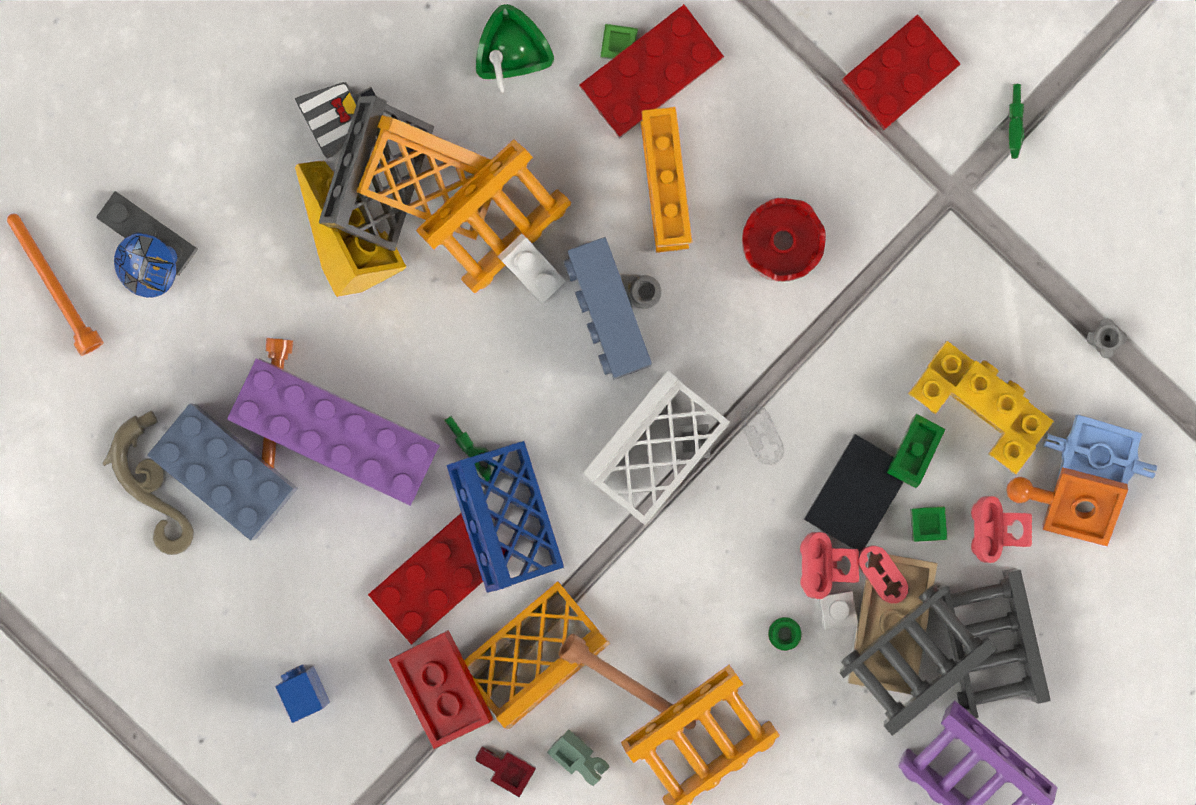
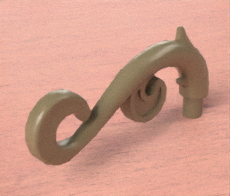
M150 411L140 417L135 415L120 426L102 463L104 466L112 463V469L117 480L136 500L178 521L182 529V534L178 539L171 540L166 536L165 526L168 524L167 520L159 521L153 532L154 544L161 552L167 555H177L184 552L191 545L194 530L185 515L152 494V492L162 486L165 480L164 469L152 459H145L139 462L135 473H144L147 477L146 481L141 483L134 478L128 466L127 455L130 445L132 444L134 448L137 447L138 437L145 433L144 429L158 422L154 412Z

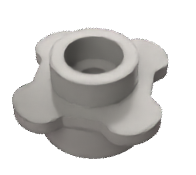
M1106 318L1100 321V326L1094 332L1088 333L1087 342L1090 345H1095L1100 350V355L1103 358H1111L1114 355V350L1127 342V335L1114 326L1113 320ZM1105 335L1110 337L1108 342L1104 340Z

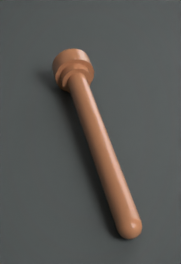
M571 634L563 642L559 651V657L570 664L574 662L585 664L661 713L673 705L589 652V647L585 645V640L577 635ZM696 720L686 725L685 728L689 730L694 729Z

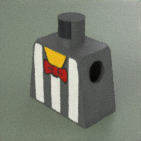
M342 82L295 98L323 155L327 159L343 148L359 97L376 96L372 87L353 95L348 84Z

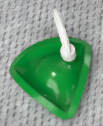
M504 4L500 5L492 13L484 27L477 49L476 73L482 79H497L498 90L504 93L505 85L503 78L526 75L549 68L553 64L554 55L548 41L537 25L518 8Z

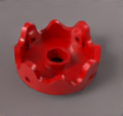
M775 198L756 208L747 219L741 239L742 250L746 261L760 276L777 282L794 281L807 275L821 261L825 249L826 232L824 225L808 203L796 199ZM784 231L791 235L792 245L789 249L780 250L775 246L774 236L776 233Z

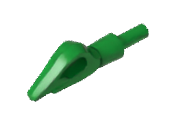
M1013 84V100L1009 104V149L1011 150L1012 159L1019 157L1024 141V104L1021 103V84Z
M452 416L444 420L456 436L454 441L468 458L489 452L485 447H475L467 432L463 433ZM480 462L474 463L482 478L488 482L491 476V465L487 463L485 468L481 466Z

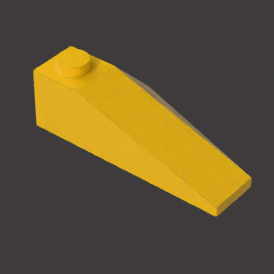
M324 160L296 165L295 170L321 267L336 297L364 292L406 268L397 247L395 251H389L340 229L318 223L335 172ZM359 207L352 210L348 222L349 225L358 227L366 223ZM378 231L380 238L387 240V232L383 231L380 233Z

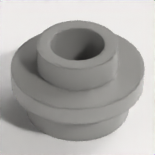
M648 275L635 278L628 290L631 302L643 309L655 306L659 302L662 293L659 282ZM642 286H647L651 289V295L648 298H642L639 296L638 290Z

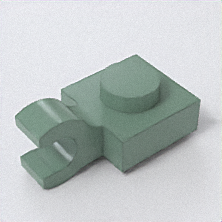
M569 729L547 751L571 775L577 770L585 781L592 786L601 780L602 777L600 775L609 768L608 763L602 758L590 757L594 751Z

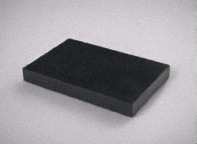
M854 434L805 515L804 520L850 548L858 549L860 553L866 547L904 483L887 473L894 457Z

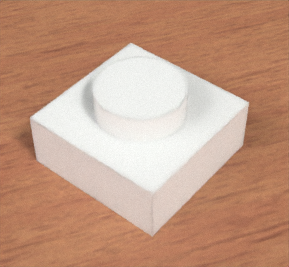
M853 591L829 594L825 598L819 599L825 630L858 624Z

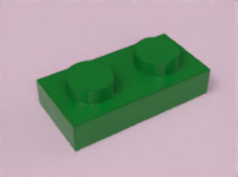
M916 413L905 432L887 473L917 488L921 484L946 429Z

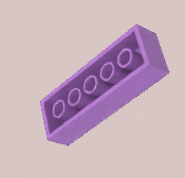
M260 358L255 359L227 420L410 506L440 446V443Z

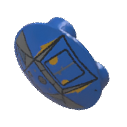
M139 232L128 236L118 245L114 255V267L119 280L129 291L141 297L153 298L167 292L174 283L177 253L172 247L166 246L154 236Z

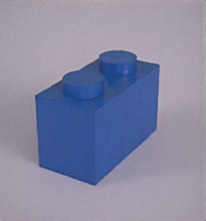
M302 664L285 672V674L281 675L283 681L275 686L292 723L324 709L330 703L314 666L305 669Z

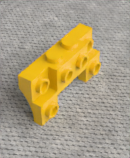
M945 341L908 395L914 397L934 414L938 412L947 398L952 396L999 433H1002L988 455L1008 468L1013 474H1017L1054 421L1029 403L1030 400L1023 396L1026 391L1012 380L1006 383L996 376L999 371L985 360H982L981 363L974 361L950 342Z

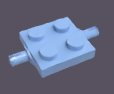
M1075 415L1071 432L1066 439L1047 433L1045 439L1057 442V444L1048 441L1043 443V447L1062 452V463L1057 479L1062 467L1128 484L1134 473L1151 479L1154 478L1155 473L1143 470V468L1151 471L1157 470V465L1138 460V447L1142 433L1081 415Z

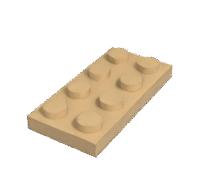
M870 552L868 567H874L880 574L884 571L878 562L882 558L881 554L874 555ZM889 555L908 584L906 598L897 604L883 601L867 578L865 579L853 651L856 649L861 653L922 602L918 597L934 585L938 563ZM887 575L884 576L882 579L888 587L884 591L885 595L892 594L895 597L898 596L897 588L901 586L900 582L894 583L890 581ZM930 607L915 619L925 632ZM904 628L889 642L918 675L923 649ZM879 650L863 662L886 690L911 694L912 689ZM853 671L849 674V684L865 686Z

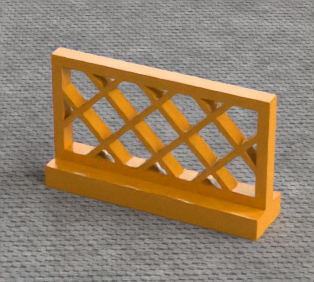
M382 115L377 127L381 129L356 192L427 220L431 216L427 202L442 195L445 203L450 199L448 192L464 186L491 159L397 119ZM389 139L398 144L402 156L387 163L383 150ZM406 147L413 149L414 151L408 153ZM425 154L431 168L416 175L410 159L417 155ZM435 159L442 161L443 163L437 165ZM405 162L410 178L395 185L389 168ZM449 166H454L460 180L445 187L439 171ZM464 171L472 175L465 177ZM384 172L390 188L379 193L368 190L373 176ZM434 174L439 190L424 196L419 180ZM413 184L419 200L405 205L402 203L398 190ZM392 193L394 200L385 196ZM488 199L478 209L477 213L483 220L492 199ZM421 205L424 212L415 208ZM459 226L454 231L473 240H476L478 233L472 227L467 230Z
M559 581L464 660L467 667L477 659L490 660L488 680L475 679L473 675L472 677L486 705L495 714L496 719L504 729L512 728L585 666L583 663L577 664L574 662L570 664L561 657L555 662L542 661L544 641L563 644L568 636L569 620L583 621L589 628L590 632L582 639L585 640V645L589 647V652L597 656L611 644ZM559 592L566 601L565 615L546 614L547 600ZM542 605L541 613H533ZM570 607L578 616H569ZM528 616L541 617L539 637L521 635L522 621ZM546 618L564 619L562 639L544 637ZM517 626L516 635L508 634ZM502 638L515 639L514 658L495 657L497 642ZM520 639L539 641L537 660L519 659ZM491 648L490 656H482ZM495 661L513 662L511 682L493 680ZM518 663L536 664L535 679L529 684L516 682ZM541 665H549V667L541 673ZM479 683L488 684L487 692ZM493 684L511 686L510 700L500 708L491 699ZM516 686L524 687L515 695Z

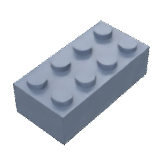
M606 237L567 250L569 259L564 260V265L570 281L577 280L580 291L575 292L582 313L588 311L592 322L587 323V328L593 344L600 342L604 354L598 355L604 374H611L613 380L651 367L650 356Z
M189 403L147 454L148 457L250 541L258 538L298 489V487L275 468L268 465L258 454L197 404Z

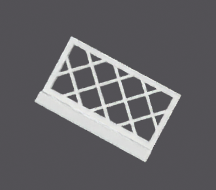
M667 371L582 474L646 526L728 427L730 421L684 385L671 372ZM681 390L691 399L692 412L672 414L671 401ZM695 403L705 411L696 412ZM668 406V415H660ZM711 415L720 422V425L712 434L698 435L696 416ZM692 417L694 436L674 437L673 419ZM669 419L671 438L651 440L650 426L655 420ZM646 432L647 440L638 441ZM707 439L699 449V440ZM695 440L696 454L691 460L677 461L675 442ZM671 442L673 461L653 463L652 444ZM648 445L649 464L630 466L629 451L634 446ZM625 457L626 466L617 467ZM677 465H686L678 474ZM673 466L674 480L669 486L656 487L654 468ZM650 468L651 487L632 489L630 470ZM626 470L628 490L614 491L604 483L613 471ZM665 490L657 500L656 491ZM652 491L653 506L645 515H642L634 508L633 493ZM620 494H628L629 503Z

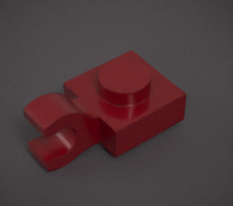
M482 746L475 757V761L494 771L490 778L491 782L517 797L521 796L536 770V766L508 750L503 758H500Z

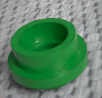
M781 617L770 625L768 637L775 648L788 651L799 644L802 632L795 620ZM784 627L789 628L791 631L790 637L786 640L780 639L778 635L779 630Z

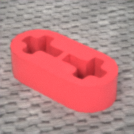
M875 545L863 548L859 553V568L878 596L890 604H897L903 601L908 593V584L887 552ZM869 552L874 555L881 554L882 558L878 562L884 571L880 574L874 567L870 566L867 568L865 566V563L868 561L866 555ZM887 575L890 581L894 583L900 582L901 586L897 588L898 596L895 597L892 594L885 595L884 591L888 587L882 579L884 576Z

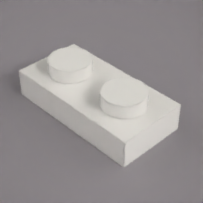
M520 234L497 256L542 304L566 282L523 234Z

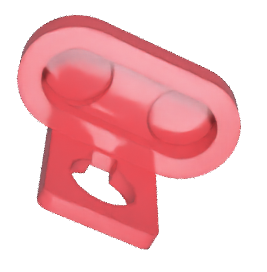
M983 496L973 505L971 515L974 520V538L971 543V549L981 562H996L1002 554L1003 546L1031 547L1032 515L1030 513H1003L1001 502L994 496ZM1016 520L1020 521L1023 525V535L1019 539L1013 537L1012 533H1007V526H1012Z
M811 532L805 537L800 545V552L802 554V577L800 584L808 597L813 599L825 598L831 591L832 582H859L858 549L832 548L830 538L823 532ZM844 556L849 558L851 564L847 575L841 569H837V561H841Z

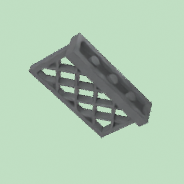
M378 96L359 97L318 223L340 229L389 251H395L407 212L397 208L391 209L389 205L380 202L384 213L372 218L367 202L373 199L367 196L364 197V195L356 191L369 161L372 148L375 146L377 140L375 138L376 136L378 138L381 129L377 127L384 113L432 134L434 126L388 105L386 100ZM386 142L383 154L387 163L402 156L401 152L393 156L388 142ZM406 147L408 153L414 151L413 149ZM420 154L410 159L416 175L420 173L425 154ZM397 165L389 168L395 185L410 178L409 173L401 178ZM378 174L373 176L372 183L376 193L390 188L389 184L382 187ZM413 184L398 190L402 203L405 205L410 204L415 189ZM360 207L366 223L358 227L349 225L348 222L352 210ZM384 219H387L390 227L387 240L380 238L375 224Z

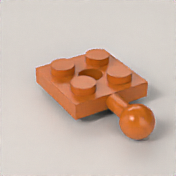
M1062 467L1054 492L1033 487L1032 483L1024 477H1015L1010 480L1006 491L1010 500L1015 503H1025L1031 499L1049 504L1042 523L1043 530L1108 547L1128 492V484ZM1083 501L1091 502L1094 505V508L1086 513L1078 511L1075 507Z

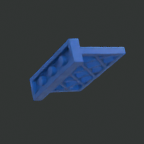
M525 441L446 465L487 593L564 568ZM516 450L521 463L517 473L503 465L508 453ZM499 456L498 461H495L492 458ZM484 461L494 467L488 482L478 476L474 463ZM500 471L514 479L508 493L494 486ZM519 482L529 488L531 496L527 505L513 497ZM490 492L504 499L498 514L488 508L486 500ZM510 503L524 510L518 525L504 518ZM529 514L539 520L541 528L537 536L523 529ZM500 524L514 530L508 546L498 539L497 530ZM520 535L534 542L528 557L514 550ZM539 546L549 551L552 560L551 565L544 567L533 561ZM511 555L524 562L519 576L513 578L510 577L507 568ZM530 566L533 567L534 569H536V570H533V571L528 572L529 569H530Z

